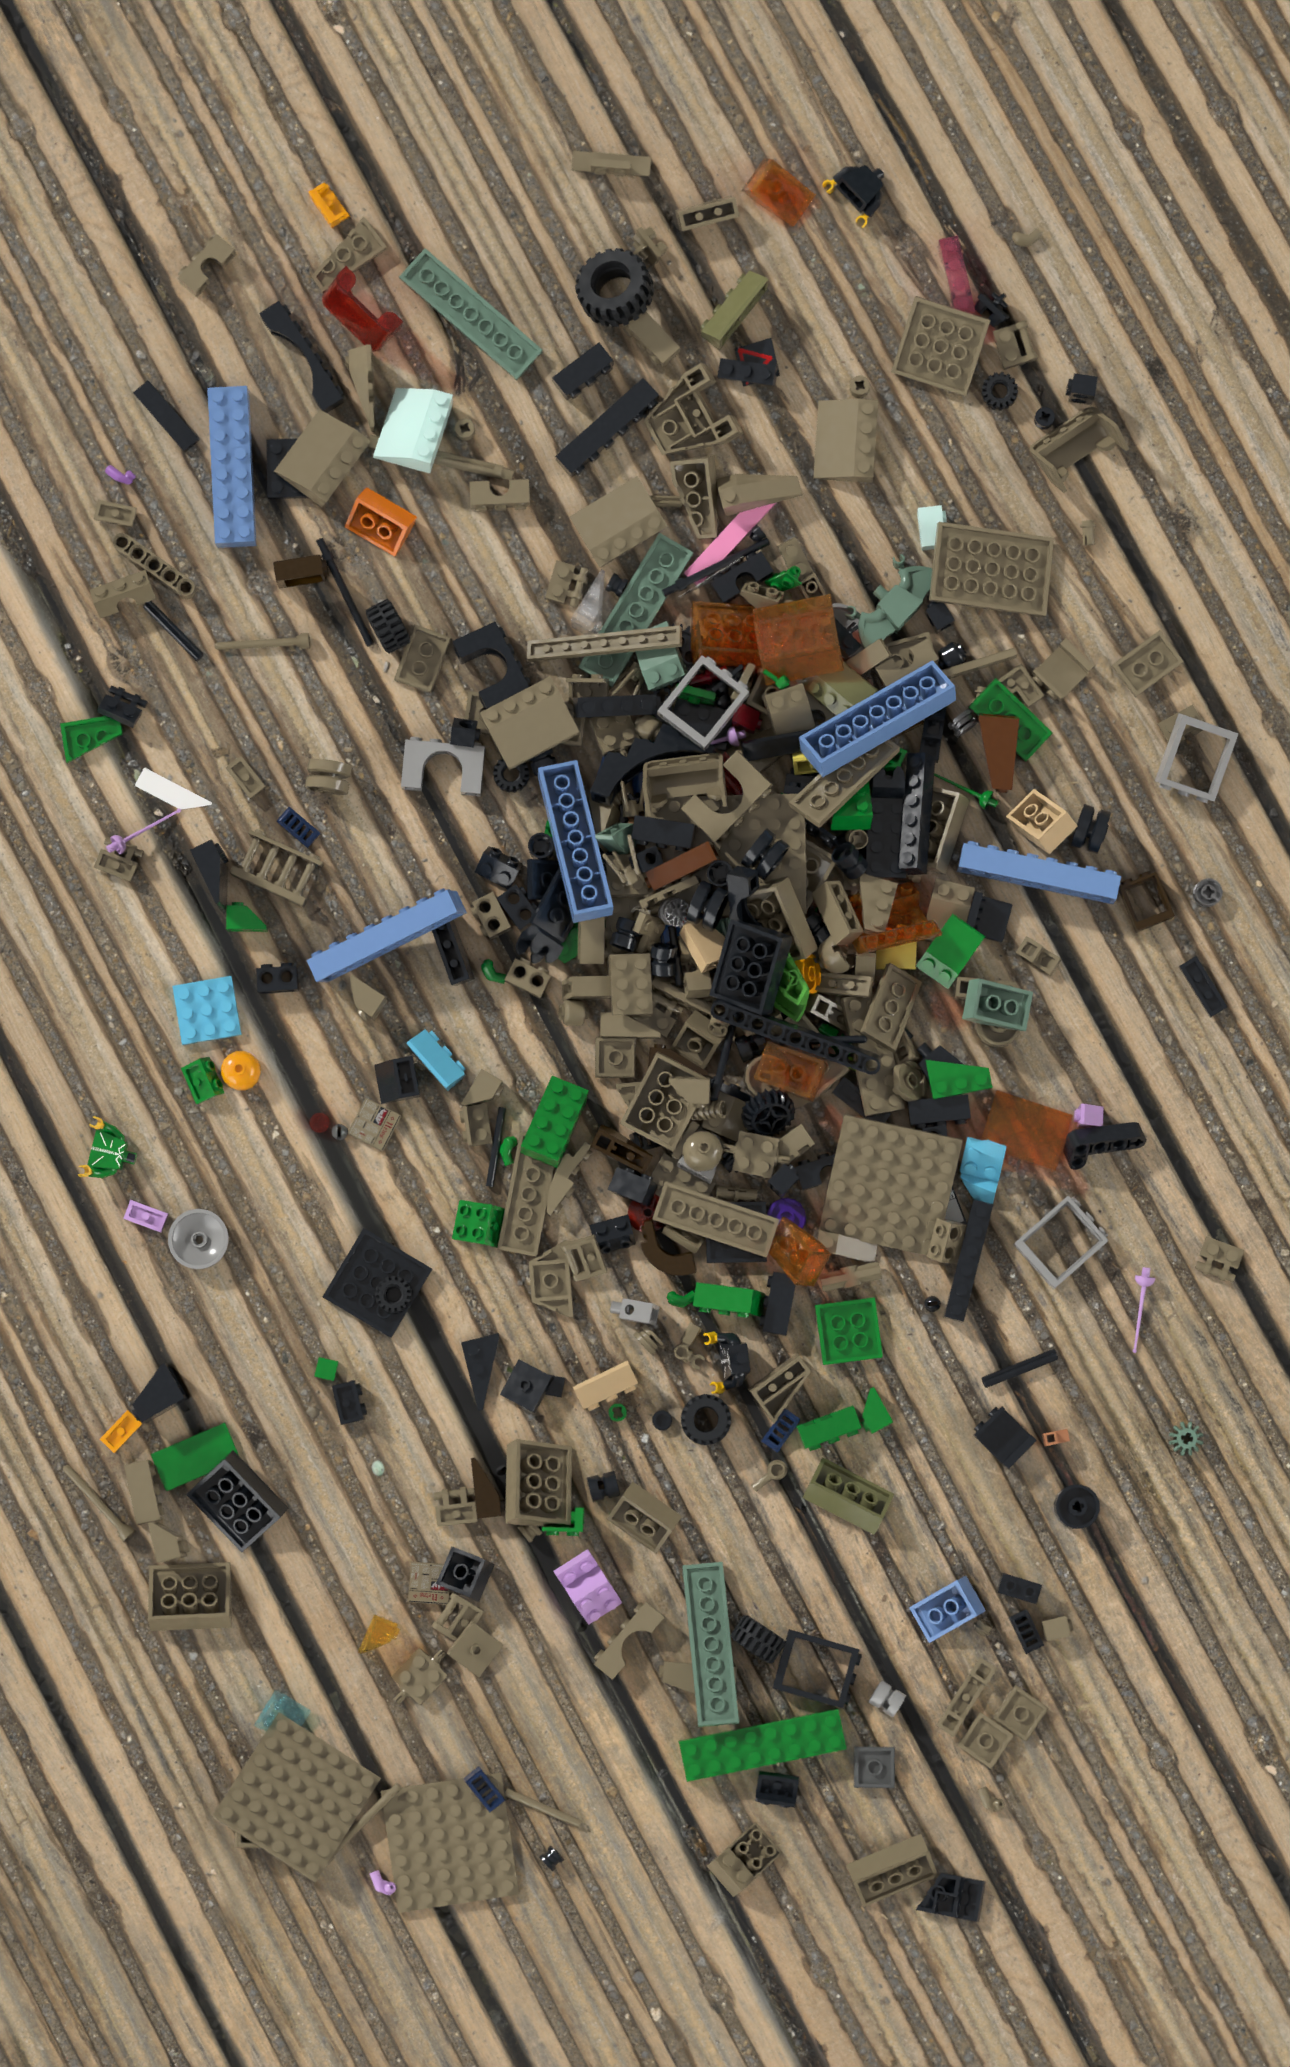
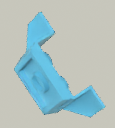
M967 1137L960 1167V1177L974 1200L993 1204L1007 1146L991 1140Z

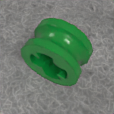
M620 1403L613 1404L609 1408L610 1418L613 1421H622L626 1417V1408ZM614 1407L616 1409L617 1407L622 1408L621 1413H623V1416L621 1418L619 1416L618 1418L613 1417L614 1412L612 1409Z

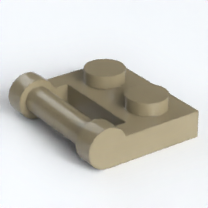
M1021 321L992 332L1004 370L1038 359L1027 331V321ZM1014 332H1020L1026 356L1021 357Z
M595 1234L573 1241L568 1240L560 1244L569 1262L573 1281H580L607 1273V1267ZM573 1249L578 1250L585 1270L581 1271L579 1269Z
M452 1592L450 1601L437 1622L434 1621L432 1627L456 1641L470 1621L477 1624L484 1610L464 1599L459 1594ZM457 1603L462 1604L463 1606L448 1629L443 1625Z

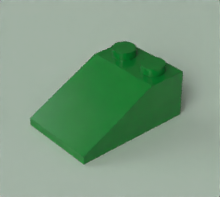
M952 913L916 967L949 989L985 936Z

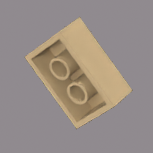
M1035 789L1006 816L1016 831L1048 854L1056 849L1078 827L1067 811Z

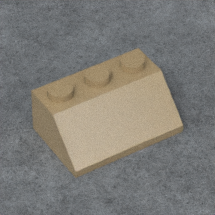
M625 1361L573 1386V1389L583 1409L588 1408L589 1411L600 1407L599 1402L606 1400L608 1403L617 1399V1394L622 1391L627 1394L635 1390V1385L638 1382L628 1361Z

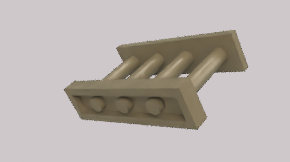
M256 829L255 832L249 830L248 834L254 839L242 865H239L238 868L233 866L230 874L304 908L307 899L303 897V892L315 866L323 867L324 864L320 861L321 857L312 853L308 856L266 837L267 833ZM262 841L272 847L260 873H257L255 876L249 873V867ZM280 849L290 855L278 881H275L273 884L267 881V875ZM298 857L307 861L308 864L296 890L293 889V892L285 889V883Z

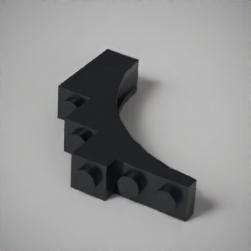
M662 724L654 743L645 738L639 739L635 737L627 757L618 752H607L590 790L592 801L611 806L615 797L621 791L620 782L624 781L626 785L630 780L642 773L645 763L655 760L716 753V747L710 744L704 751L687 737H682V733L673 726Z

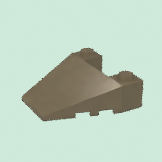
M703 363L685 372L677 384L668 391L665 398L644 419L662 455L727 444L744 434L735 416L727 415L717 422L713 418L700 392L716 383V380L709 367Z

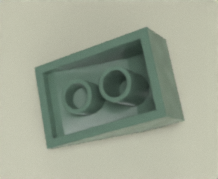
M666 621L652 628L668 627L669 623ZM678 647L635 651L642 675L650 691L654 692L680 681L688 673Z
M980 978L969 980L962 1019L984 1025L1026 1031L1033 992Z

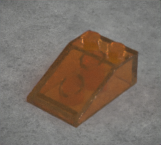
M766 158L763 159L742 189L755 202L792 227L795 226L816 196L773 159Z
M768 1041L754 1079L814 1102L827 1064L823 1060Z
M782 1217L778 1224L769 1250V1254L795 1285L813 1287L831 1255L819 1240L786 1217Z

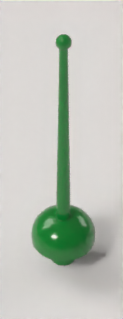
M934 773V776L979 798V805L982 809L985 810L988 805L994 808L997 807L999 801L992 798L993 791L987 790L979 794Z

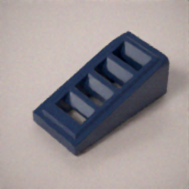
M288 807L276 821L306 848H309L321 834L291 807ZM292 814L294 817H293V818L290 820V822L286 825L284 822H285V821L289 818V816ZM299 820L300 823L292 830L293 824ZM305 825L304 831L298 835L297 832ZM311 830L313 833L305 841L303 838Z
M784 1408L775 1424L773 1423L761 1442L778 1453L801 1419ZM786 1416L794 1423L790 1425L782 1417ZM778 1423H782L789 1430L786 1432L778 1426ZM776 1429L784 1435L783 1439L773 1433V1430ZM772 1436L780 1443L776 1445L771 1440H769L768 1437Z
M479 1766L464 1777L466 1784L489 1813L505 1801V1798ZM480 1775L482 1776V1777H481L479 1780H477L474 1784L471 1783V1782H473L476 1778H478ZM486 1781L487 1784L477 1791L476 1788ZM490 1788L492 1789V1791L488 1793L485 1797L481 1796ZM496 1794L498 1797L488 1804L487 1801Z

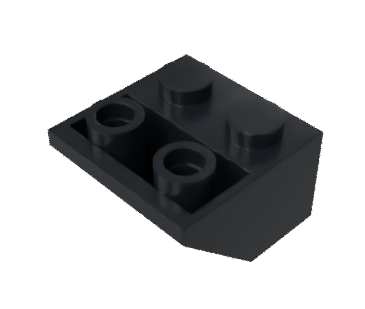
M413 1056L392 1059L374 1065L381 1104L421 1097Z

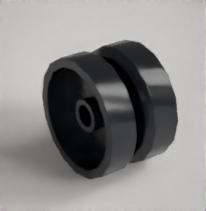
M1084 804L1071 846L1083 847L1087 837L1089 838L1087 850L1098 854L1109 827L1108 822L1111 812L1101 809L1096 819L1093 820L1094 807Z
M766 829L759 836L741 861V864L751 869L759 863L756 870H758L759 878L765 880L778 867L790 848V845L783 840L777 841L772 846L776 839V834L769 829Z
M702 881L692 898L686 921L697 925L702 920L703 928L714 931L726 908L728 890L719 887L714 891L713 884Z
M1081 1484L1069 1485L1063 1488L1056 1495L1054 1501V1513L1058 1521L1071 1529H1082L1090 1526L1097 1519L1100 1511V1502L1096 1493L1089 1487ZM1074 1503H1078L1080 1505V1509L1078 1511L1073 1510L1072 1506L1075 1505Z

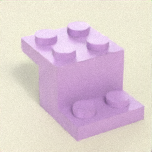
M588 1549L554 1570L557 1578L588 1625L622 1604L621 1599Z

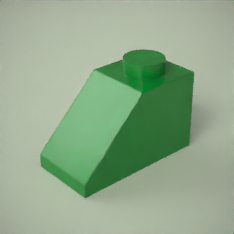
M232 902V905H227L226 930L228 932H268V927L248 906H244L243 902Z
M874 1387L869 1389L862 1414L863 1421H861L866 1432L870 1431L871 1434L893 1423Z

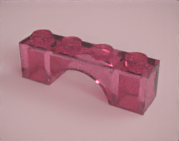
M957 235L939 239L938 250L948 281L952 308L975 315L974 302L959 237Z

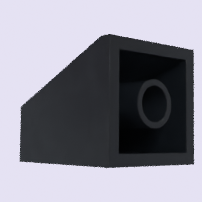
M163 1363L160 1365L132 1404L134 1407L132 1413L137 1421L148 1423L188 1400L169 1364Z

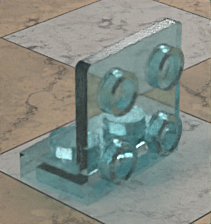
M275 1690L254 1726L260 1730L267 1731L278 1712L302 1727L311 1710L279 1690Z

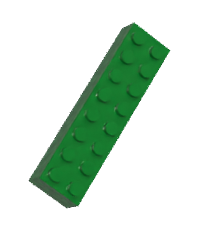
M838 1708L679 1740L687 1782L847 1749Z

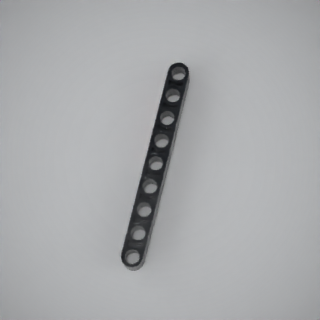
M716 999L712 1003L710 1012L717 1020L866 1074L873 1075L880 1070L881 1058L876 1053L768 1014L760 1015L721 999ZM723 1005L726 1011L718 1013L715 1010V1006ZM742 1012L744 1019L737 1020L734 1017V1013ZM759 1018L763 1021V1025L757 1027L753 1024V1020ZM779 1025L783 1031L779 1034L774 1033L772 1027ZM798 1032L802 1038L800 1040H793L791 1034ZM810 1040H819L820 1046L812 1047ZM829 1047H838L839 1053H830ZM855 1053L858 1055V1059L851 1061L847 1055ZM868 1060H875L877 1066L870 1068L866 1062Z

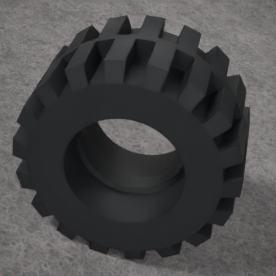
M385 599L366 609V616L387 653L390 654L410 643L409 634L391 601Z
M703 1394L689 1400L683 1408L681 1414L682 1429L686 1436L697 1444H715L721 1441L730 1429V1410L722 1399L714 1395ZM710 1408L716 1412L718 1424L712 1431L703 1432L695 1426L694 1416L698 1410Z
M743 1615L730 1635L735 1642L770 1664L774 1663L786 1644L783 1638L748 1615Z

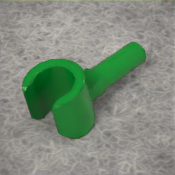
M764 669L763 674L771 678L779 689H785L790 685V680L786 675L778 678Z

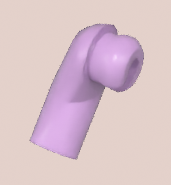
M379 1870L369 1873L377 1892L391 1895L396 1891V1885L393 1882L382 1880Z

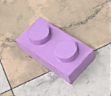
M130 1200L123 1219L162 1233L169 1214Z

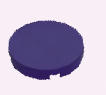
M779 1199L772 1203L768 1209V1216L780 1219L775 1235L778 1237H794L805 1227V1210L794 1199Z

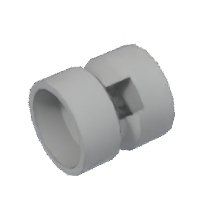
M881 1680L872 1694L869 1703L877 1708L882 1707L883 1712L894 1717L906 1695L897 1689L893 1691L891 1685Z

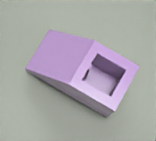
M1080 1104L1074 1110V1122H1077V1127L1103 1126L1104 1107Z

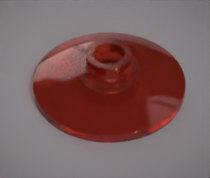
M655 1194L649 1207L634 1201L629 1205L628 1216L630 1223L639 1232H642L641 1226H644V1221L653 1218L660 1198ZM646 1209H650L652 1211V1214L649 1217L644 1215V1211ZM653 1220L655 1232L665 1225Z

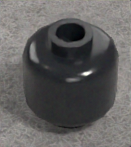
M950 642L939 650L938 655L940 658L938 663L942 669L966 663L968 654L960 643Z

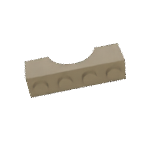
M647 1601L644 1604L640 1602L633 1610L635 1613L631 1620L627 1618L620 1626L623 1630L618 1636L614 1633L607 1641L609 1644L608 1648L605 1651L601 1649L594 1657L596 1660L594 1665L612 1680L626 1664L622 1656L624 1640L636 1631L652 1633L664 1619V1616Z

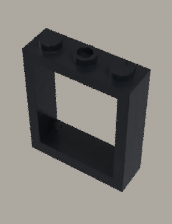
M789 1629L772 1688L843 1709L844 1705L849 1704L851 1697L848 1689L850 1685H854L857 1674L853 1673L855 1665L859 1666L862 1654H859L860 1649ZM795 1637L851 1653L839 1701L782 1685Z

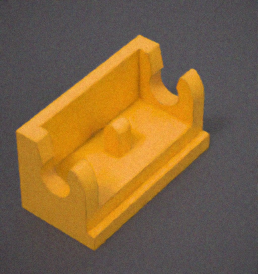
M325 182L308 192L311 200L331 228H334L350 217Z

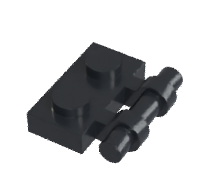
M111 685L109 693L115 696L112 697L106 694L97 712L134 728L142 714V710L137 707L146 708L148 701L142 699V696L138 694L133 695L126 692L122 687L117 688ZM121 699L127 700V701H129V702H131V703H130V704L125 703V702L121 701Z

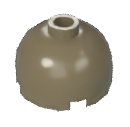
M831 935L818 947L819 958L817 961L822 969L826 968L829 972L838 974L855 967L853 955L849 956L847 953L849 947L847 945H835Z
M699 1131L686 1139L682 1154L684 1162L689 1168L697 1172L710 1171L719 1164L723 1149L720 1140L714 1134L707 1131Z

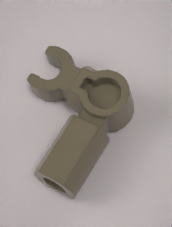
M690 1322L680 1339L682 1343L675 1346L673 1354L677 1359L686 1363L689 1361L693 1368L699 1370L700 1367L695 1364V1360L697 1358L705 1360V1357L700 1354H692L693 1351L689 1349V1346H693L702 1329Z

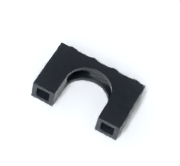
M496 622L452 641L453 649L461 665L482 655H494L503 660L507 666L506 675L501 681L478 692L479 700L485 710L532 686L529 678H524L521 672L523 667L520 661L515 660L513 656L515 652L512 645L506 643L504 639L506 635L501 626L498 627Z

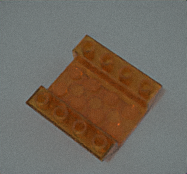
M831 594L753 609L754 627L763 671L766 669L778 678L786 675L790 681L844 671ZM764 675L766 685L776 684L771 678Z
M912 881L897 885L886 931L874 934L863 932L852 942L858 954L942 936V932L935 920L927 921L919 907L920 893ZM860 893L849 895L847 897L863 929Z

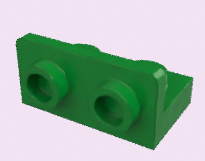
M210 1057L200 1058L181 1068L196 1105L224 1094L222 1081L218 1078L215 1065Z

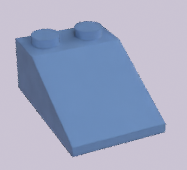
M967 1576L954 1581L909 1607L929 1643L986 1611Z

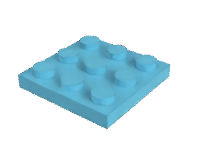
M232 976L172 986L182 1045L242 1035Z

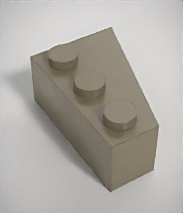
M802 1124L797 1127L794 1125L785 1131L786 1135L780 1138L779 1155L791 1157V1163L814 1147V1141ZM777 1163V1165H776L775 1168H774L773 1175H774L784 1164Z
M796 1353L748 1390L771 1422L775 1424L779 1415L787 1407L789 1401L797 1393L811 1371Z

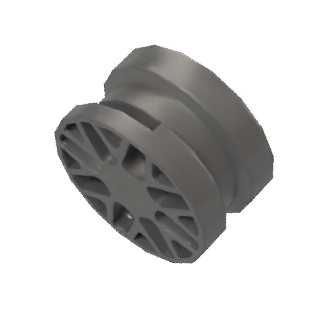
M969 708L955 717L953 722L948 724V727L955 731L954 735L958 738L973 728L979 720L972 716V711Z
M1211 878L1203 879L1195 885L1193 898L1198 905L1211 907L1220 901L1223 890L1218 881Z
M667 898L660 904L658 915L667 925L682 926L687 922L684 918L687 917L685 915L689 905L679 898Z

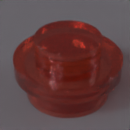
M316 1113L311 1117L310 1127L313 1131L323 1133L329 1128L330 1120L324 1113Z

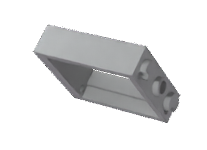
M701 655L658 709L657 715L705 751L747 699L749 691L747 690L748 686L742 681L736 682L732 679L733 675L724 668L721 670L715 666L717 663L709 656L705 658ZM702 666L739 693L738 697L706 737H703L668 710Z
M1179 713L1155 781L1160 783L1159 787L1171 791L1173 787L1178 789V794L1187 797L1190 794L1196 795V800L1201 802L1215 801L1238 733ZM1186 724L1227 738L1208 793L1167 779Z
M1068 1195L1013 1244L1052 1289H1055L1109 1241L1106 1238L1108 1234L1102 1227L1097 1228L1093 1224L1094 1218L1088 1212L1084 1213L1079 1208L1081 1204L1074 1196L1070 1198ZM1067 1205L1098 1242L1056 1279L1024 1242Z

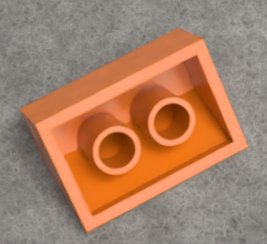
M366 487L356 498L344 527L395 557L409 536L417 516Z

